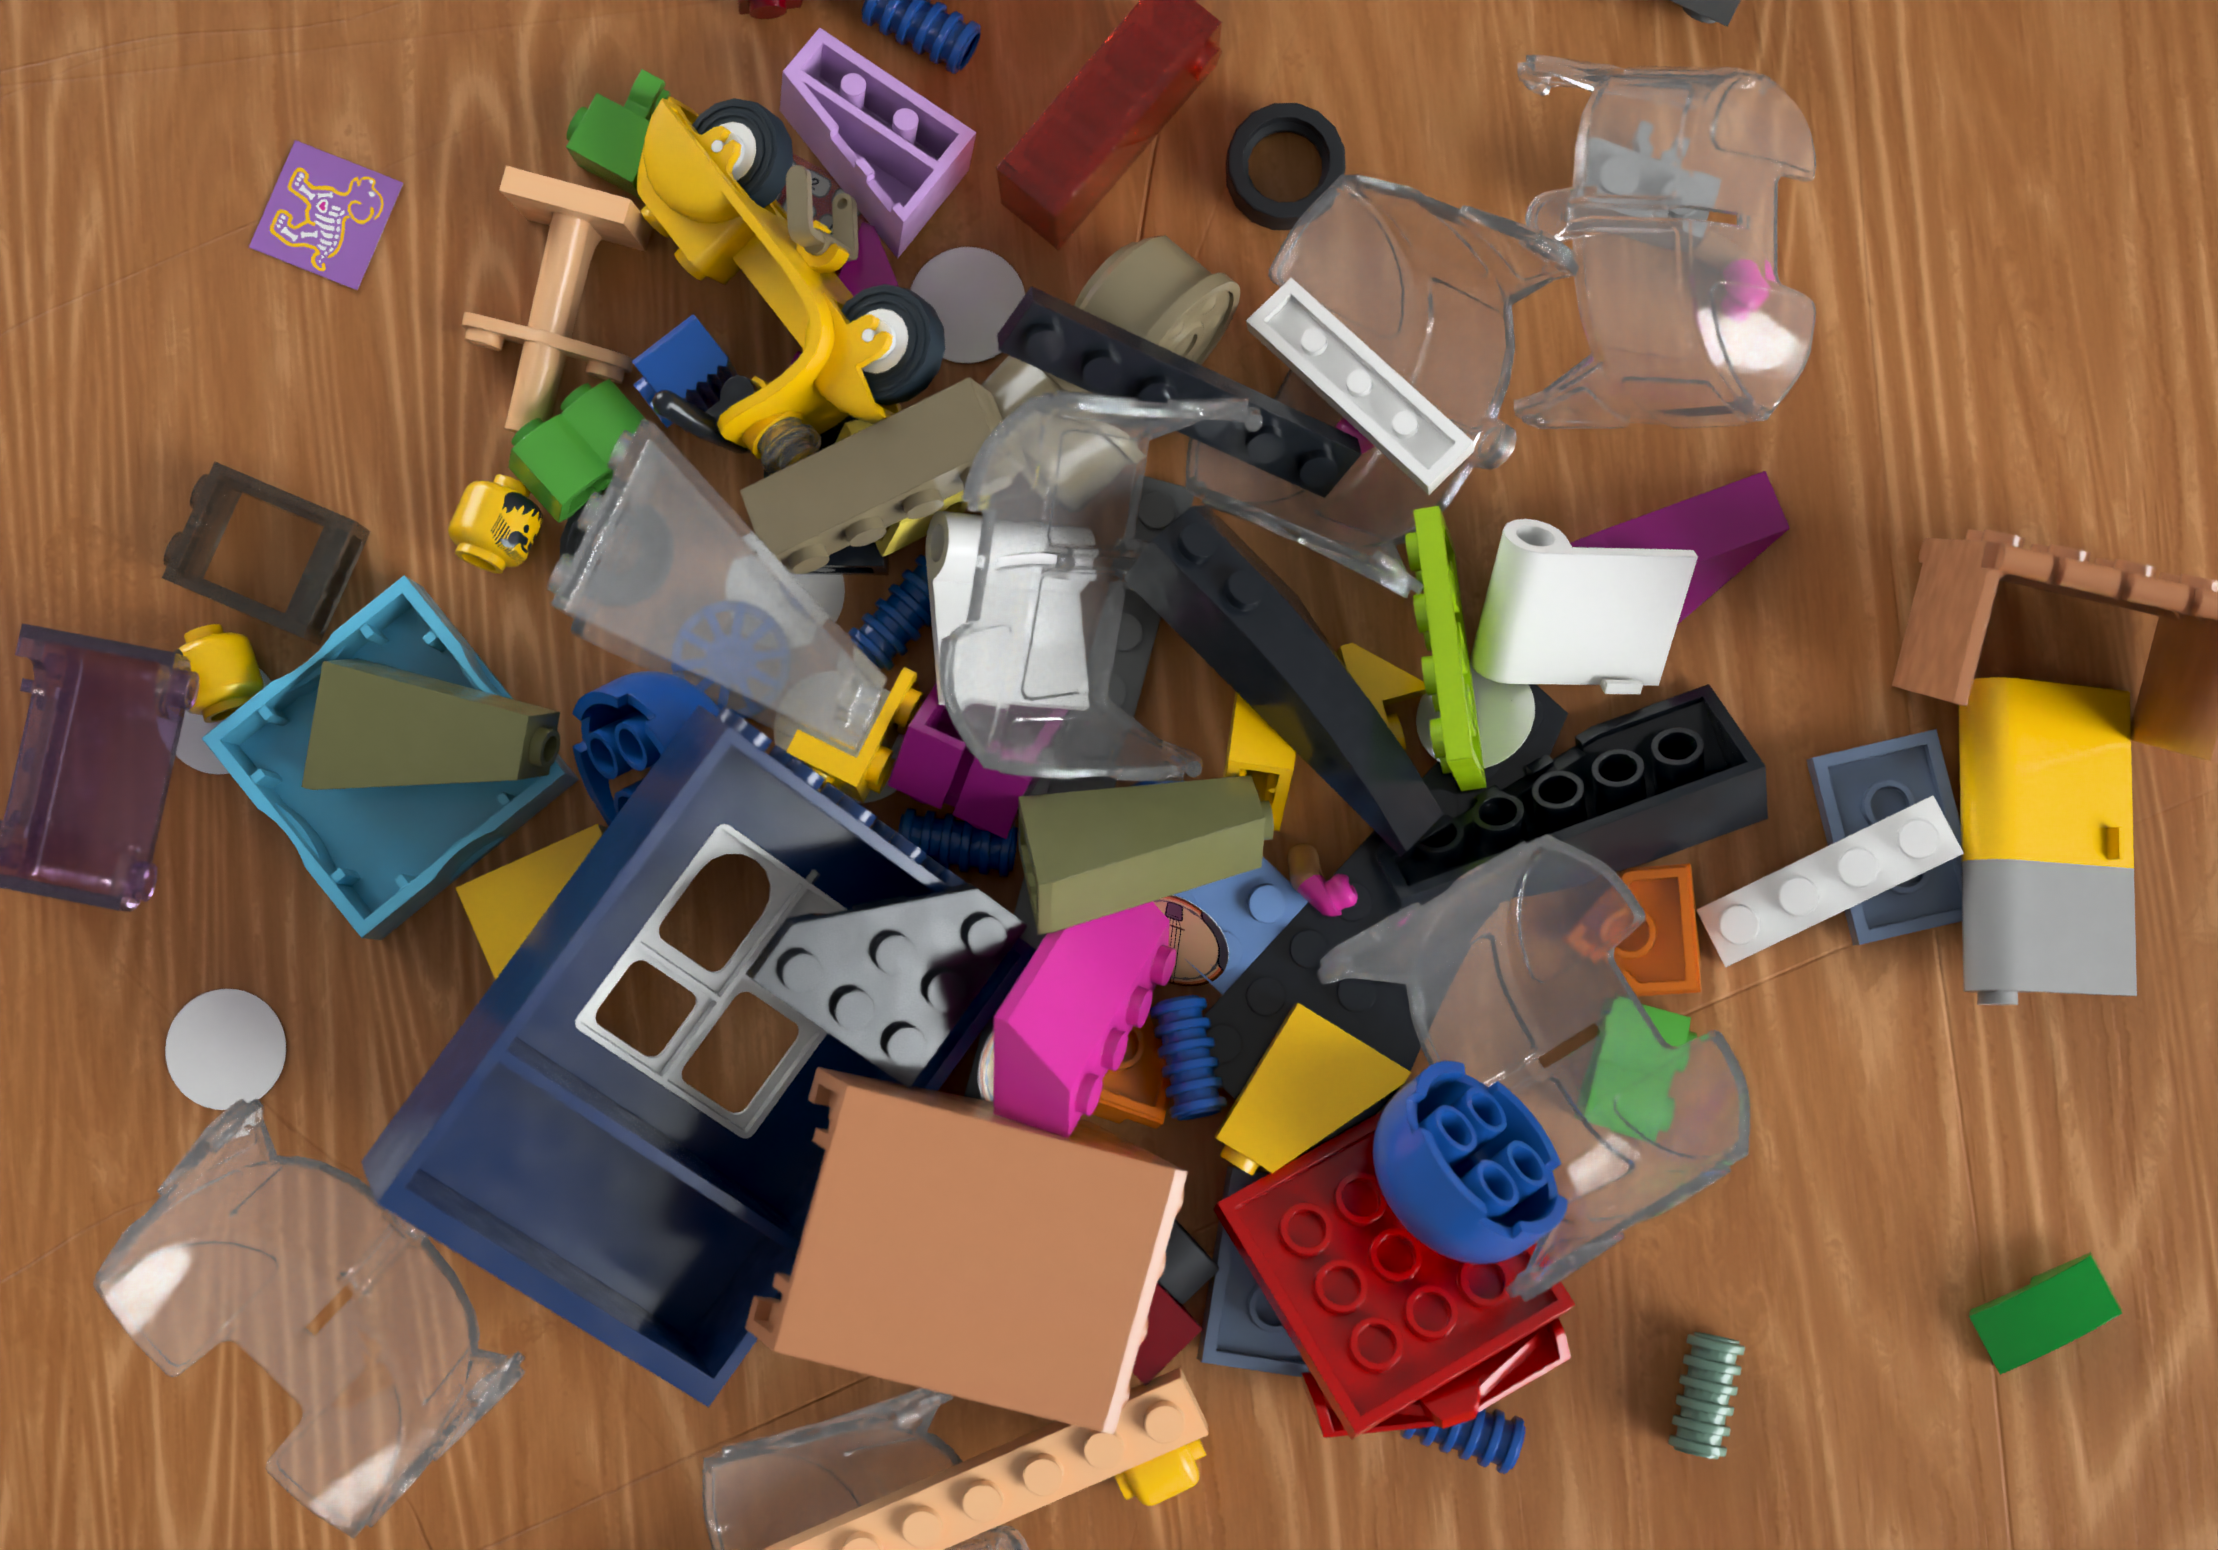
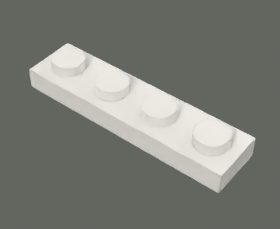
M1290 278L1246 320L1248 331L1428 495L1474 452L1473 440L1293 278Z
M1934 795L1696 911L1726 968L1964 853Z

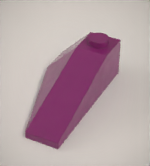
M1763 471L1606 528L1570 544L1572 547L1694 550L1698 558L1679 617V624L1787 532L1790 527L1767 473Z

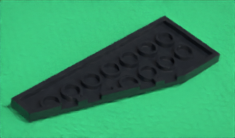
M1528 684L1535 701V718L1530 734L1522 746L1509 758L1494 766L1484 768L1486 788L1461 791L1452 773L1443 774L1439 761L1422 777L1442 810L1443 815L1456 818L1474 807V797L1495 784L1502 790L1527 775L1526 766L1545 754L1550 756L1568 713L1537 684ZM1373 830L1328 879L1330 880L1336 874L1347 875L1349 877V884L1354 885L1358 895L1356 904L1342 909V915L1331 917L1322 915L1308 902L1235 983L1204 1014L1203 1017L1210 1018L1212 1026L1206 1030L1207 1037H1212L1215 1040V1047L1210 1049L1211 1057H1216L1219 1060V1067L1214 1069L1215 1077L1222 1078V1088L1235 1100L1237 1099L1294 1003H1300L1411 1071L1486 900L1402 908L1378 863L1377 855L1391 846ZM1403 1085L1297 1157L1299 1158L1376 1115Z

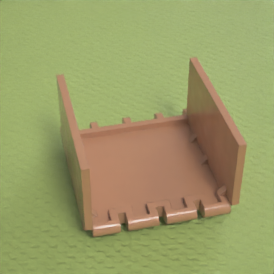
M1968 529L1965 540L1924 539L1919 552V562L1923 564L1892 683L1893 687L1967 706L1998 580L2159 616L2131 722V741L2218 763V581L2186 574L2178 576L2168 573H2160L2158 579L2154 578L2156 567L2119 559L2111 561L2096 558L2095 564L2089 563L2091 553L2052 544L2050 546L2032 544L2031 549L2023 548L2025 538L1991 530H1984L1983 532Z

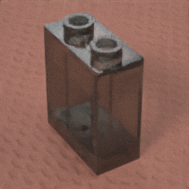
M214 462L210 473L202 475L194 486L190 498V507L193 510L183 532H177L166 548L164 554L166 569L162 578L319 646L371 531L355 520ZM241 494L323 528L285 613L203 579Z

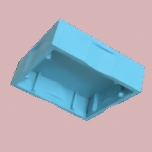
M405 575L335 630L321 649L306 663L285 676L273 680L202 737V740L255 806L274 820L288 835L295 845L304 867L360 937L374 940L385 938L579 780L558 754L556 760L550 766L549 775L522 780L310 790L301 787L323 661L359 658L513 699L427 591Z

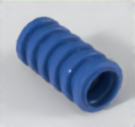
M865 0L861 11L864 24L872 26L875 23L879 24L880 33L889 36L892 32L895 33L896 42L901 45L911 42L915 53L919 55L925 52L930 53L929 60L937 65L942 61L946 62V70L953 74H956L959 70L961 71L968 64L981 37L980 24L973 20L968 24L964 23V15L957 11L951 14L946 13L947 5L939 1L932 5L930 0Z
M922 554L915 559L918 566L914 571L906 569L901 574L904 579L902 584L898 586L894 583L888 588L891 594L886 601L879 598L875 602L878 610L873 615L865 613L862 616L861 620L865 624L859 630L852 627L848 632V635L851 637V643L881 670L885 668L890 671L895 665L892 658L896 654L904 656L908 651L905 644L910 639L915 642L919 640L921 634L918 630L923 625L927 627L932 625L926 557Z
M907 808L905 814H902L898 833L945 868L949 869L950 864L959 865L960 872L968 873L970 867H977L981 875H988L990 869L999 870L1000 877H1008L1009 872L1013 871L1018 828L1015 827V823L1007 838L1004 839L989 831L977 829L965 820H956V816L952 815L953 813H947L943 819L936 818L935 811L927 810L925 816H918L916 809Z
M1198 995L1166 999L1156 1003L1149 1011L1151 1018L1158 1019L1159 1026L1155 1027L1153 1032L1155 1038L1162 1039L1163 1046L1157 1049L1159 1058L1166 1060L1167 1066L1161 1069L1163 1078H1169L1171 1086L1165 1089L1166 1097L1173 1098L1175 1106L1169 1109L1170 1117L1177 1118V1120H1191L1211 1116L1222 1112V1109L1227 1106L1226 1098L1219 1097L1218 1089L1223 1087V1080L1221 1077H1215L1214 1069L1219 1067V1060L1216 1057H1211L1210 1049L1215 1047V1040L1212 1037H1207L1206 1030L1212 1026L1210 1018L1203 1017L1202 1010L1208 1006L1207 1000Z
M1484 1409L1477 1414L1475 1419L1445 1429L1440 1427L1401 1430L1400 1435L1408 1440L1413 1435L1419 1436L1420 1444L1427 1447L1432 1441L1439 1444V1450L1444 1453L1450 1452L1451 1449L1458 1450V1457L1463 1460H1468L1472 1455L1477 1457L1478 1465L1487 1467L1490 1462L1496 1464L1497 1472L1506 1474L1515 1466L1525 1438L1526 1427L1521 1417L1514 1416L1511 1420H1507L1502 1410L1495 1409L1492 1413H1488Z

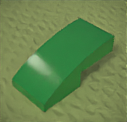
M2090 1252L2032 1277L2030 1284L1971 1309L1969 1318L2001 1375L2084 1336L2121 1315L2122 1309Z

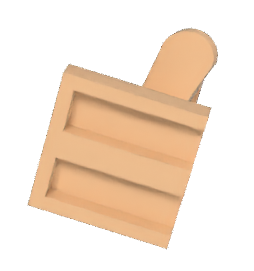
M506 166L499 191L527 220L550 226L528 326L469 312H464L461 326L467 329L464 340L480 347L501 351L504 340L523 344L509 412L504 429L510 432L517 433L524 425L536 418H540L543 422L551 419L567 356L587 362L586 374L602 380L610 379L614 383L621 384L624 374L632 372V361L634 359L574 340L571 337L590 262L598 243L604 240L646 252L653 228L629 198Z

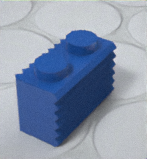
M694 314L632 361L643 376L633 385L666 428L674 423L654 410L652 400L656 393L662 390L672 391L706 412L720 401L721 389L724 383L731 377L738 375L729 358Z

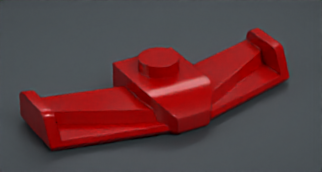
M1559 1317L1362 1434L1428 1427L1445 1429L1475 1419L1482 1410L1571 1359L1565 1331ZM1301 1373L1305 1392L1323 1437L1349 1436L1312 1373Z

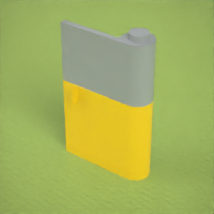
M1990 677L1973 679L1967 706L1959 704L1961 849L1964 853L1961 855L1964 992L1977 993V1005H2018V993L2027 992L2137 996L2130 692L2019 678Z

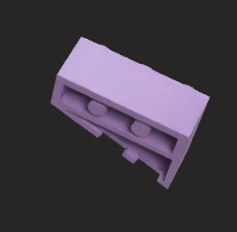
M821 28L815 32L783 70L780 112L842 190L854 197L858 210L870 225L875 227L877 234L898 259L969 171L976 132Z

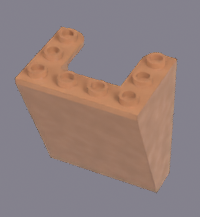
M817 1067L808 1100L812 1103L826 1105L831 1108L828 1117L831 1119L829 1129L816 1128L813 1142L824 1148L826 1152L792 1274H775L772 1286L783 1294L780 1301L779 1299L754 1296L745 1329L773 1352L1087 1429L1115 1434L1121 1410L1125 1407L1129 1398V1380L1138 1348L1144 1341L1147 1333V1316L1156 1283L1165 1269V1251L1173 1222L1183 1204V1186L1187 1171L1091 1121L1079 1119L1069 1138H1065L994 1115V1102L914 1086L908 1088L899 1083Z

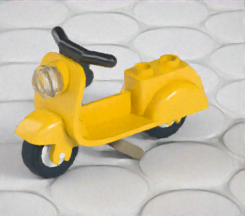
M669 96L667 100L662 98L656 107L644 138L638 166L636 188L638 195L645 203V206L641 209L643 217L660 234L673 239L679 247L674 253L675 258L696 279L702 281L708 276L721 284H726L741 269L804 351L782 375L770 383L756 376L752 379L738 375L731 377L724 383L721 389L720 401L706 412L669 390H662L655 394L652 400L653 407L661 416L703 440L735 453H753L757 459H761V464L765 471L772 475L818 452L821 445L820 434L836 426L849 415L861 421L875 424L903 410L900 403L907 402L926 390L940 370L945 352L944 327L932 305L909 289L883 284L866 288L853 297L834 273L846 262L858 258L856 200L847 193H840L834 198L832 202L833 236L829 235L831 230L826 225L817 220L813 221L811 173L801 165L792 166V140L783 122L759 103L736 98L715 103L698 115L690 107ZM785 185L787 213L776 200Z

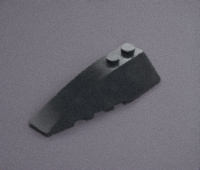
M1208 505L1191 506L1151 540L1126 574L1124 580L1400 856H1403L1443 815V812L1405 750L1371 701L1357 685L1298 595Z
M1707 684L1591 726L1575 736L1576 745L1554 759L1547 754L1541 756L1526 766L1527 775L1502 790L1496 784L1474 797L1475 805L1456 818L1449 815L1440 817L1403 856H1400L1390 847L1377 855L1378 863L1402 908L1481 901L1527 894L1586 881L1654 861L1768 819L1766 766L1712 687Z

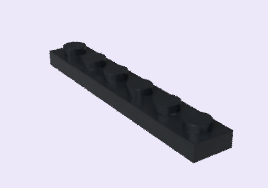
M1033 286L1030 287L997 334L999 351L1323 498H1326L1361 456L1358 438Z

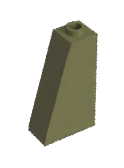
M359 658L323 661L301 787L310 790L514 781L549 775L550 766L556 760L560 749V735L557 731L560 712Z
M1252 775L1019 797L1018 847L1038 934L1053 933L1261 868L1264 840H1271L1274 834V821L1270 802L1268 800L1260 801Z

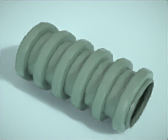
M1695 1332L1694 1334L1687 1335L1686 1342L1692 1345L1691 1354H1684L1683 1363L1689 1365L1687 1374L1680 1375L1679 1383L1685 1385L1684 1394H1677L1676 1404L1681 1406L1680 1415H1673L1672 1424L1678 1426L1676 1435H1669L1668 1444L1674 1446L1675 1450L1683 1453L1719 1459V1457H1725L1727 1453V1447L1721 1445L1723 1436H1730L1731 1428L1725 1425L1726 1416H1733L1734 1407L1728 1404L1730 1396L1737 1395L1738 1387L1732 1385L1734 1375L1739 1376L1741 1374L1742 1367L1736 1365L1737 1355H1744L1745 1346L1740 1345V1341Z

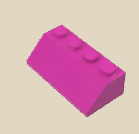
M1153 902L1053 933H1047L994 1017V1115L1069 1138L1082 1114L1090 1116L1094 1112L1101 1095L1103 1078L1108 1069L1116 1071L1121 1065L1127 1048L1128 1034L1133 1026L1141 1028L1144 1025L1150 1011L1154 989L1157 984L1165 986L1174 969L1176 949L1169 947L1170 920Z

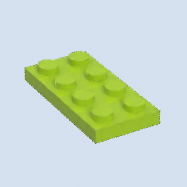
M1440 506L1413 510L1416 532L1406 533L1405 541L1411 572L1415 571L1419 590H1424L1422 594L1413 595V603L1418 631L1424 635L1427 651L1432 650L1431 656L1421 657V664L1427 696H1432L1435 712H1440L1441 717L1429 721L1434 756L1436 759L1440 758L1443 774H1453L1461 791L1486 788L1454 543Z

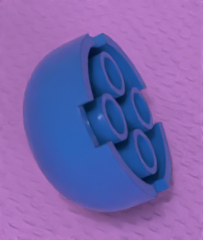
M641 671L619 677L583 695L577 701L572 714L581 721L583 741L572 746L575 761L588 795L608 826L644 778L617 791L614 795V800L610 792L609 779H615L632 769L642 771L650 767L651 770L698 705L714 716H717L721 711L704 691L689 681L664 672Z
M1455 1061L1437 1062L1427 1067L1394 1095L1383 1110L1376 1127L1373 1142L1374 1168L1380 1189L1389 1207L1402 1225L1431 1250L1464 1263H1496L1515 1257L1527 1250L1558 1226L1564 1218L1568 1199L1558 1195L1556 1180L1553 1174V1170L1561 1165L1558 1154L1543 1127L1530 1110L1499 1081L1487 1087L1480 1081L1466 1075L1464 1063Z

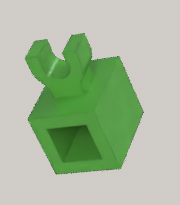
M642 69L631 88L624 107L596 93L588 108L583 106L575 113L567 130L566 138L569 142L566 148L576 164L641 199L636 190L638 166L651 116L661 99L667 100L671 96L670 92L664 89L665 82Z

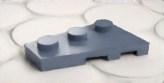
M1227 1166L1222 1200L1270 1173L1256 1170L1252 1176L1238 1167ZM1219 1220L1213 1261L1219 1267V1271L1209 1279L1202 1322L1203 1330L1200 1335L1197 1359L1202 1363L1302 1377L1301 1373L1310 1372L1309 1368Z

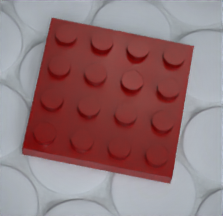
M1383 1111L1291 1161L1274 1173L1262 1177L1217 1202L1213 1209L1351 1440L1570 1311L1576 1305L1537 1243L1515 1257L1489 1264L1464 1263L1431 1250L1402 1225L1383 1196L1374 1168V1135Z

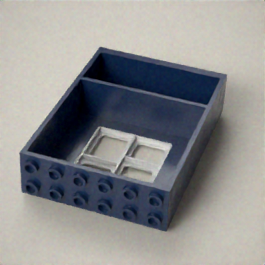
M698 705L362 1159L361 1164L376 1204L709 1407L758 1340L745 1329L753 1297L760 1296L781 1301L783 1294L772 1286L775 1274L791 1275L826 1152L824 1148L813 1142L816 1128L828 1130L831 1119L828 1118L831 1110L829 1106L815 1104L808 1100L817 1067L902 1084L754 982L746 972L786 918L810 913L829 914L853 909V905L904 895L912 898L943 892L945 887L966 884L967 882L928 856L927 853L881 820H876L877 817L829 782L819 792L818 789L825 779L777 744L768 755L765 751L772 743V740L725 706L717 716H714ZM725 854H743L755 859L766 871L770 883L769 901L761 917L725 966L718 971H709L665 942L659 935V927L692 880L707 863ZM1020 937L911 1086L935 1091L940 1089L1016 984L1035 954L1036 949ZM638 960L650 963L691 991L696 998L693 1010L662 1052L650 1057L642 1054L600 1026L595 1019L600 1005L628 967ZM749 992L796 1023L799 1031L794 1043L748 1106L741 1112L732 1113L687 1084L682 1078V1070L732 1000L739 993Z

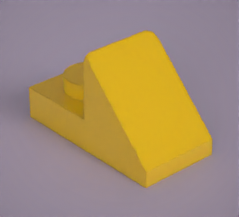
M1354 643L1340 646L1336 652L1357 685L1378 711L1402 748L1406 750L1405 738L1399 718L1396 713L1386 716L1384 706L1426 694L1424 681Z

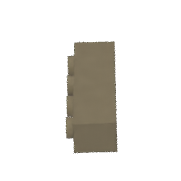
M968 377L741 489L740 492L764 560L788 572L804 574L825 566L830 560L829 555L849 545L859 547L881 539L886 534L887 527L905 518L919 519L937 512L943 507V500L963 490L977 491L995 484L1001 479L1002 471L1019 464L993 394Z

